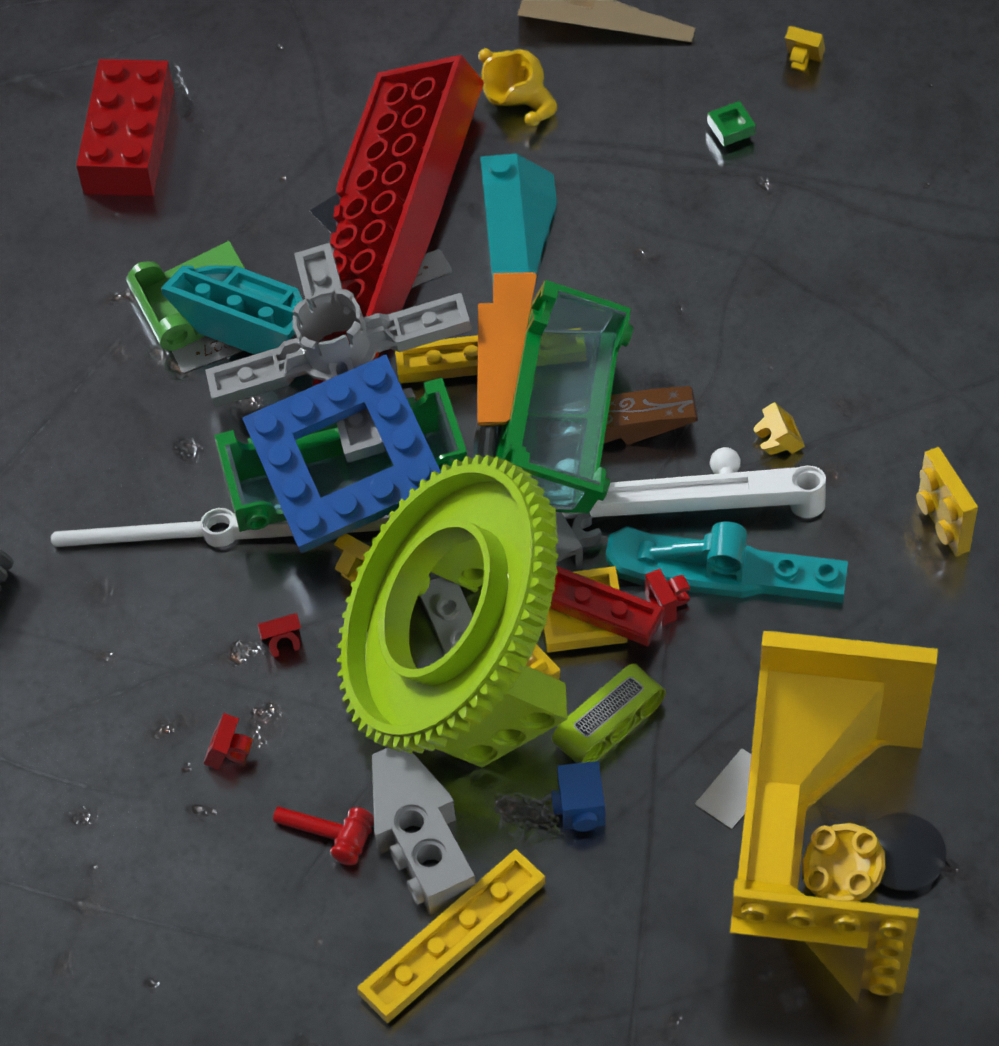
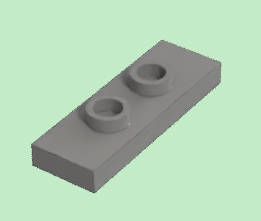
M440 577L431 580L427 591L419 596L442 651L446 655L461 638L473 615L460 586Z

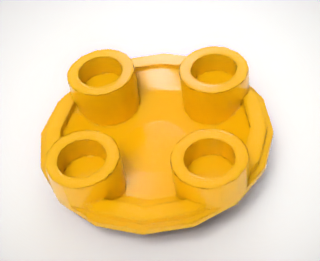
M852 823L816 828L811 835V842L808 844L802 859L805 885L818 898L858 902L866 898L880 884L885 870V852L879 839L866 827Z

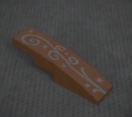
M691 386L611 395L604 443L622 438L629 445L698 421L693 389ZM590 400L567 405L541 414L585 416L588 413ZM535 420L538 446L544 454L579 442L583 444L585 422Z

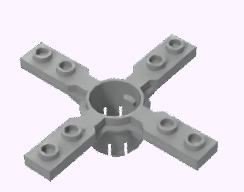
M326 243L294 253L306 302L300 301L293 310V329L297 338L284 341L278 348L212 367L205 371L212 401L215 407H219L289 386L295 377L309 374L315 379L327 381L372 361L378 352L388 349L402 352L471 331L472 326L462 293L391 314L377 313L363 317L353 293L342 288L330 243ZM348 330L346 332L347 336L342 335L334 340L323 341L317 344L323 337L333 332ZM368 409L336 422L348 463L386 452Z

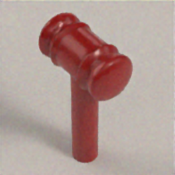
M278 806L273 815V822L334 839L335 845L330 850L331 856L341 864L355 865L358 862V856L362 854V848L368 835L372 832L371 827L374 826V815L364 808L354 807L348 811V817L344 819L343 825Z

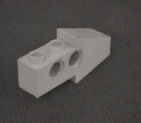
M386 748L372 754L374 832L378 853L382 854L390 850L399 870L406 868L411 880L407 881V885L417 905L424 902L430 916L447 909L476 884L475 875L447 825L456 820L453 799L413 753L409 754L404 751L399 752ZM410 826L421 827L419 831L414 833L404 831ZM427 860L439 861V864L434 867H424L421 865Z

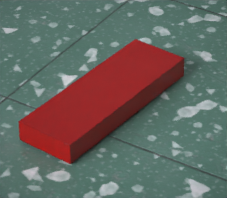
M556 566L557 574L555 575V589L552 594L551 609L649 646L665 616V607Z

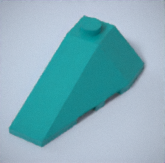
M517 153L480 157L492 284L493 273L534 272L537 275L544 243L548 239L550 223L557 209L554 174Z

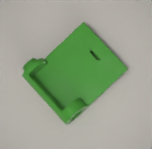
M230 241L166 272H163L158 263L148 261L136 264L128 273L127 283L160 346L164 350L173 351L205 337V335L198 333L162 294L161 288L182 265H192L194 269L205 266H238L245 269Z

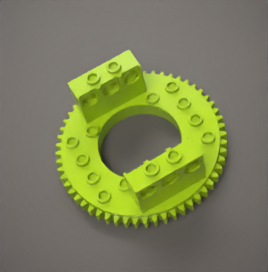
M475 455L474 459L466 456L463 462L456 459L453 461L452 467L445 464L442 466L441 473L431 472L430 480L422 479L417 490L412 488L409 491V497L406 500L401 499L399 501L398 509L395 512L391 511L389 513L390 519L386 524H381L380 533L377 537L372 538V546L368 552L364 553V562L362 566H358L357 578L351 583L352 592L346 598L348 603L347 610L342 613V618H345L343 627L339 629V633L342 634V641L337 646V648L341 649V655L337 658V663L341 664L342 668L337 674L338 677L343 679L339 689L346 692L342 700L344 703L349 704L346 710L347 713L353 715L352 722L359 725L358 730L366 733V737L374 740V742L412 754L413 751L423 753L424 749L431 752L437 749L479 767H484L568 720L566 683L526 666L547 622V614L555 589V575L557 574L556 559H558V553H556V544L558 543L556 508L549 505L550 500L543 496L545 490L537 486L538 481L522 468L499 457L494 458L490 455H486L485 458ZM432 572L473 592H477L478 587L482 585L475 613L458 642L446 655L435 663L417 669L409 647V628L417 596L423 595L429 587V573Z

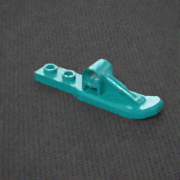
M723 521L713 525L711 533L706 534L702 540L650 534L627 526L609 534L606 549V561L610 567H616L619 579L645 586V574L661 569L667 581L675 576L684 575L690 586V590H688L690 592L740 598L758 594H772L843 603L848 561L760 551L747 545L746 529L734 522Z

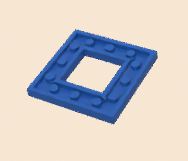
M387 355L242 417L301 553L389 515L391 511L395 512L399 507V501L401 499L406 500L412 488L417 490L422 479L430 480L431 472L433 471L441 473ZM368 409L393 466L321 498L295 440Z

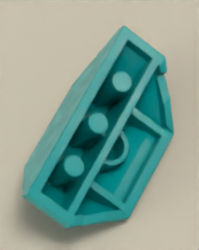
M182 265L161 288L162 294L198 333L252 354L275 349L284 341L292 338L295 334L293 329V310L300 301H303L298 288L238 266H205L194 269L192 265Z

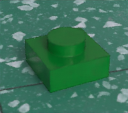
M740 101L708 112L707 122L723 146L755 135L756 124Z

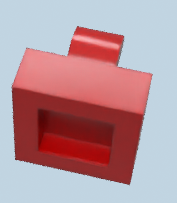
M661 569L645 574V596L647 600L665 607V616L660 623L661 626L677 621V606L684 605L690 601V597L686 592L690 590V586L684 575L675 576L667 581Z
M297 613L257 624L260 639L271 638L269 651L273 657L279 656L277 642L282 638L291 641L294 652L300 650V641L292 633V631L301 629Z
M223 713L215 728L203 765L218 770L225 757L233 762L243 764L246 755L250 751L253 739L243 734H234L239 718Z

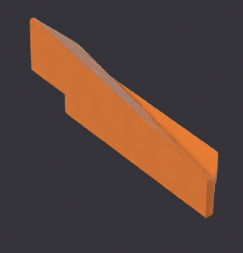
M534 272L493 273V303H478V426L505 425L510 420L537 278Z

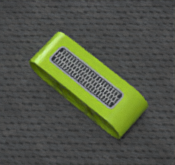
M637 664L628 665L568 716V720L559 724L552 735V742L575 763L598 761L660 706L665 698L666 690Z

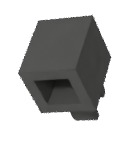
M562 512L556 513L558 543L556 544V553H558L556 566L572 572L583 569V547L594 546L601 541V531L599 528L590 532L582 530L592 525L590 513L578 515L574 519L572 527H570Z

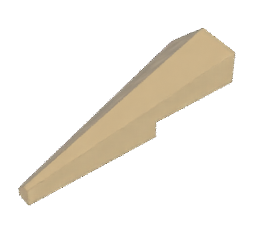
M522 0L518 12L519 16L688 42L692 41L696 29L695 27L639 10L615 0Z

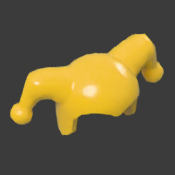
M482 49L479 52V60L484 63L482 68L483 90L487 99L493 105L530 106L535 112L527 113L524 120L526 125L530 127L538 125L539 121L548 119L556 113L557 102L543 85V67L539 59L531 52L522 49L504 52H491L489 49Z

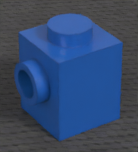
M599 761L558 765V789L551 790L553 814H562L564 830L590 831L597 826L606 825L605 802Z

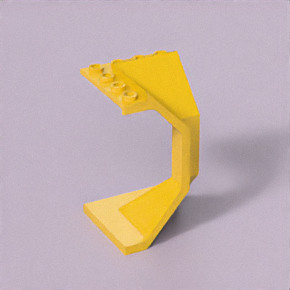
M763 631L749 782L738 878L734 884L730 932L805 941L857 1004L860 989H869L872 993L883 996L904 993L919 909L806 896L798 891L805 816L808 809L878 748L893 745L922 749L938 649Z

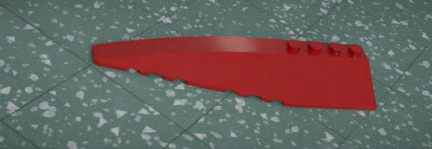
M462 55L379 72L375 78L337 183L336 193L340 197V204L334 207L333 218L337 221L336 232L331 234L330 245L334 248V257L342 288L353 293L363 317L377 313L391 314L401 311L426 254L484 85L483 79ZM348 330L333 332L323 337V341L334 340L342 335L347 336L346 332ZM380 352L375 354L374 359H377ZM313 378L312 387L324 382V380Z

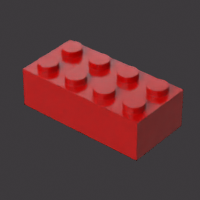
M98 60L76 164L83 194L154 196L174 93L168 61Z

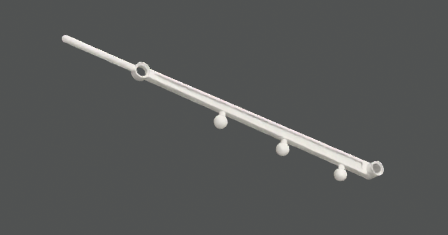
M722 447L712 453L710 458V467L714 474L612 482L605 499L596 502L590 511L591 517L790 505L796 515L812 518L821 514L825 509L826 476L820 468L808 465L797 468L738 472L741 463L738 453L731 448ZM565 460L556 466L555 471L577 478L579 463L573 460ZM558 483L559 487L543 488L545 490L543 496L550 500L549 505H573L575 489ZM216 508L206 512L201 521L56 531L51 535V543L55 547L204 536V540L209 545L223 547L238 539L293 536L287 520L267 525L259 530L250 529L239 532L235 513L226 508ZM562 512L565 519L576 518L578 515L583 514ZM387 515L351 532L381 531V524H386L390 516ZM216 523L229 524V527L223 532L210 531V528Z

